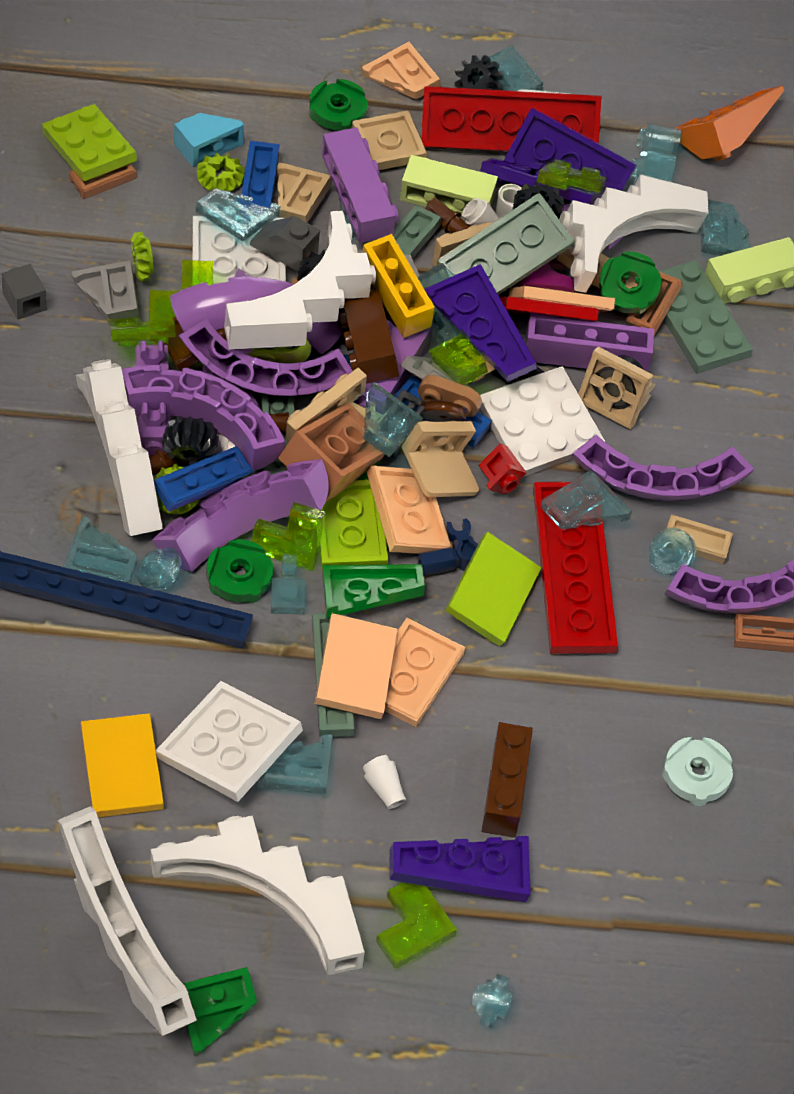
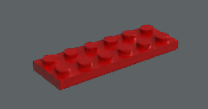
M424 86L421 141L424 147L509 151L530 109L535 108L599 143L602 96Z
M534 482L533 497L550 654L616 653L618 641L598 482Z

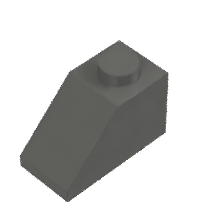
M295 216L267 222L252 238L250 246L298 271L302 258H308L311 251L318 254L320 230Z

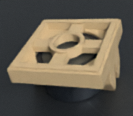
M598 346L593 351L578 394L586 407L631 430L637 421L640 411L651 397L649 393L655 387V383L651 382L654 375L645 371L642 365L634 358L626 355L616 356Z

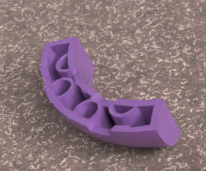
M230 277L228 282L212 285L204 282L183 289L171 295L170 300L175 316L183 331H186L207 318L215 330L224 328L226 303L251 301L266 297L294 284L264 277ZM339 313L338 321L312 322V331L307 332L306 338L320 355L335 344L343 331Z
M207 318L179 335L188 350L213 373L228 382L258 393L280 396L311 394L332 388L339 377L353 372L339 349L332 350L310 361L292 364L265 361L251 357L237 349H229L227 341L212 327Z
M149 365L122 369L128 405L135 409L136 416H141V405L143 403L148 404L149 410H158L160 402H164L166 404V415L189 418V416L196 419L203 418L204 422L213 423L214 428L220 434L225 436L235 446H238L253 471L266 467L274 462L282 453L285 440L271 416L267 412L263 413L260 408L251 402V397L236 386L213 375L189 368L176 371L161 369L159 365Z
M597 434L572 454V459L582 469L602 483L629 495L658 501H684L707 497L738 484L754 472V468L733 446L724 453L698 463L694 467L677 469L675 466L654 464L645 466L630 461V457L612 448Z
M322 459L295 462L288 465L287 471L270 475L269 471H263L242 479L200 501L201 509L185 520L181 516L177 517L152 541L162 556L171 564L182 570L193 572L209 557L215 548L219 546L220 549L228 541H232L252 529L287 516L320 511L326 502L329 490L325 465Z
M794 559L776 572L747 577L743 580H722V577L700 572L682 563L664 595L680 603L711 612L734 614L767 610L794 599Z

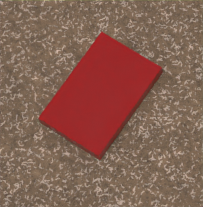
M510 296L500 298L507 312L511 314L530 316L531 313L587 321L598 320L599 310L597 308Z

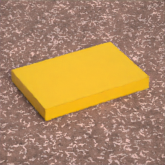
M150 713L81 721L92 808L96 811L97 817L164 810Z

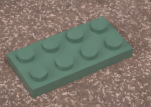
M538 193L439 258L437 264L447 278L481 264L495 291L500 295L574 246L575 241L541 194Z
M697 260L659 271L680 279L683 283L680 292L663 320L696 374L751 357L753 351L751 345Z

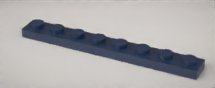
M0 551V588L244 649L253 622V614Z

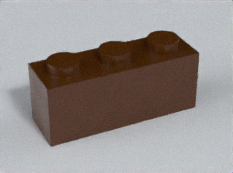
M379 289L370 290L369 297L344 299V309L339 310V317L342 329H349V331L343 332L347 351L354 350V353L349 354L351 369L354 371L356 368H359L367 375L366 383L399 377L396 356Z
M498 723L481 829L483 833L516 838L521 817L532 727Z

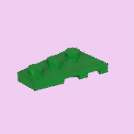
M422 564L323 565L322 577L326 619L330 618L332 613L344 615L424 596L425 583Z

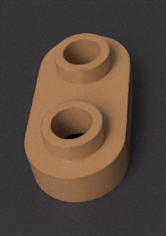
M436 375L425 376L418 388V394L423 401H448L464 406L468 409V412L463 414L464 417L475 416L482 403L481 396L472 388Z

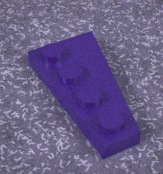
M535 108L530 109L504 161L620 191L624 190L637 166L636 163Z
M495 158L482 161L480 172L498 176L497 183L505 184L508 181L523 188L524 184L533 186L536 181L541 186L549 183L550 189H559L560 196L571 202L574 200L594 205L596 199L601 198L606 189L603 186L597 190L586 188L587 182L577 179H564L563 182L558 181L559 177L557 174L536 171L534 175L531 174L532 169L527 166Z
M481 264L424 289L433 305L507 382L536 369L534 358Z
M517 836L515 840L502 841L501 837H490L483 842L454 839L453 843L439 844L437 840L393 842L389 855V880L527 902L530 897L529 836Z

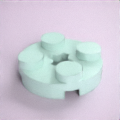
M692 737L683 738L677 741L667 753L662 774L663 779L679 797L688 800L695 806H703L709 801L720 798L728 790L733 777L732 759L728 751L715 740L703 737L702 741L697 739L691 740ZM691 765L695 767L704 766V775L692 772Z

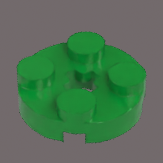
M337 79L336 83L327 84V81H324L315 86L310 94L309 116L311 120L328 129L335 131L351 129L352 121L366 118L368 100L365 98L364 90L354 82ZM340 102L344 104L343 107H336L333 105H337Z
M624 252L621 256H617L614 259L612 257L607 260L602 267L599 278L601 296L615 298L614 309L617 311L636 314L644 313L659 296L661 275L655 267V263L648 256L639 252ZM632 276L638 285L627 288L621 281L622 279L628 280Z
M242 539L228 541L227 546H223L220 549L218 546L208 557L206 576L209 582V589L214 595L229 601L255 603L260 600L261 595L269 589L272 583L273 562L265 554V549L255 542ZM239 566L245 567L246 574L236 575L231 570H237Z

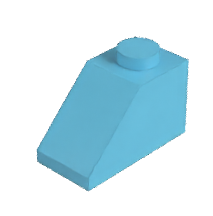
M198 113L174 124V145L192 167L203 162L205 155L213 157L217 152L220 156L242 146L244 142V123L241 120Z

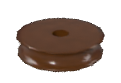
M439 400L421 403V407L425 410L420 412V416L429 421H467L463 414L467 413L468 409L462 405Z

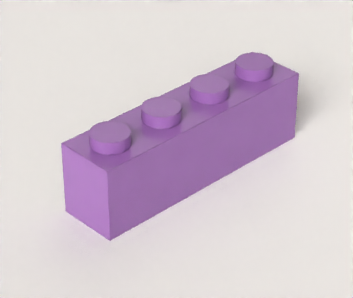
M356 127L323 134L321 155L357 240L361 243L379 239L390 234L394 236L395 223L398 222L399 217L395 204L391 205L389 201L386 183L381 182L379 178L378 164L376 160H371L368 141L366 138L362 139Z
M530 313L525 344L536 363L587 369L593 351L599 346L616 356L626 355L634 358L648 372L653 355L654 329Z

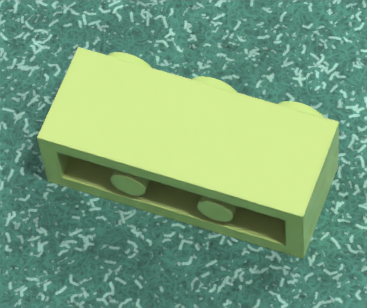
M411 155L402 179L400 201L426 207L429 201L433 198H438L453 212L458 211L462 216L466 205L477 197L481 200H487L492 207L498 176Z
M790 237L708 259L705 274L724 304L739 302L744 298L755 295H764L783 287L794 286V243Z

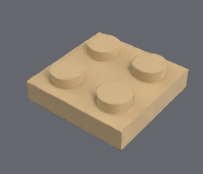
M409 111L352 121V128L357 127L362 139H367L371 160H376L379 170L408 165L411 155L427 157V152Z

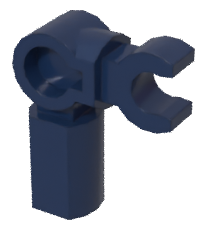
M467 518L463 519V530L461 531L455 530L452 523L447 522L446 531L449 540L453 542V550L450 547L418 554L417 562L422 564L423 576L453 571L455 567L465 571L478 546V543L470 535L471 524Z

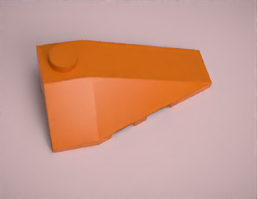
M783 85L759 90L734 101L732 105L710 111L708 116L700 119H691L669 130L670 134L700 159L714 157L715 161L729 158L732 156L731 151L742 146L784 92Z

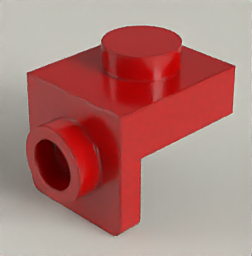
M501 443L479 464V467L490 480L486 484L488 489L504 495L513 491L519 485L520 480L527 474L508 446Z

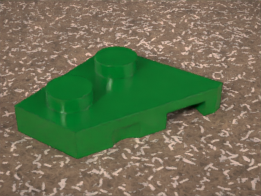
M248 967L182 983L187 989L196 1017V1021L186 1025L193 1055H200L256 1006L257 999Z

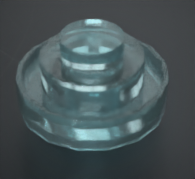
M676 527L660 531L653 538L649 547L651 565L656 571L667 576H675L682 563L690 567L696 555L694 539L689 533Z
M174 548L153 550L141 560L140 566L135 573V578L142 587L167 589L178 579L177 575L182 565V558Z
M497 973L494 981L487 979L485 986L478 983L471 1005L477 1006L475 1014L481 1016L480 1025L492 1029L496 1018L505 1020L514 992L506 990L509 977Z

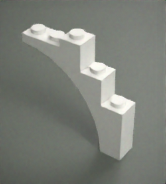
M640 174L635 185H630L627 192L606 187L602 197L597 198L594 205L572 200L567 212L563 211L559 220L575 241L574 246L570 248V253L574 255L570 275L574 277V290L583 293L587 292L597 273L599 254L618 238L633 232L650 229H677L697 233L708 214L707 191Z
M330 211L327 233L329 246L322 260L310 274L293 286L273 295L251 301L226 303L224 329L229 349L304 346L306 344L307 332L312 331V322L338 321L339 308L344 307V299L369 297L370 286L376 282L375 267L369 264L367 253H358L357 246L351 244L352 229L350 223L346 224L343 211Z
M110 359L92 362V366L83 369V374L76 375L78 388L89 404L103 442L114 481L124 530L130 536L161 530L163 528L148 451L141 446L135 409L128 405L121 366L116 363L111 364Z
M89 806L57 820L76 876L74 882L83 909L98 925L108 957L123 972L132 1003L162 1036L196 1021L186 987L176 977L162 957L126 890L104 837L96 811Z
M232 816L223 822H218L217 836L202 835L194 838L192 841L178 844L168 842L151 849V869L154 878L177 875L213 877L237 883L260 893L284 909L303 928L315 946L327 976L363 967L365 952L343 876L334 878L322 876L308 883L298 846H276L268 852L262 853L253 816Z

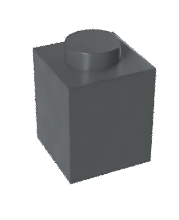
M31 264L12 268L7 272L1 273L3 295L17 320L47 310L46 290Z

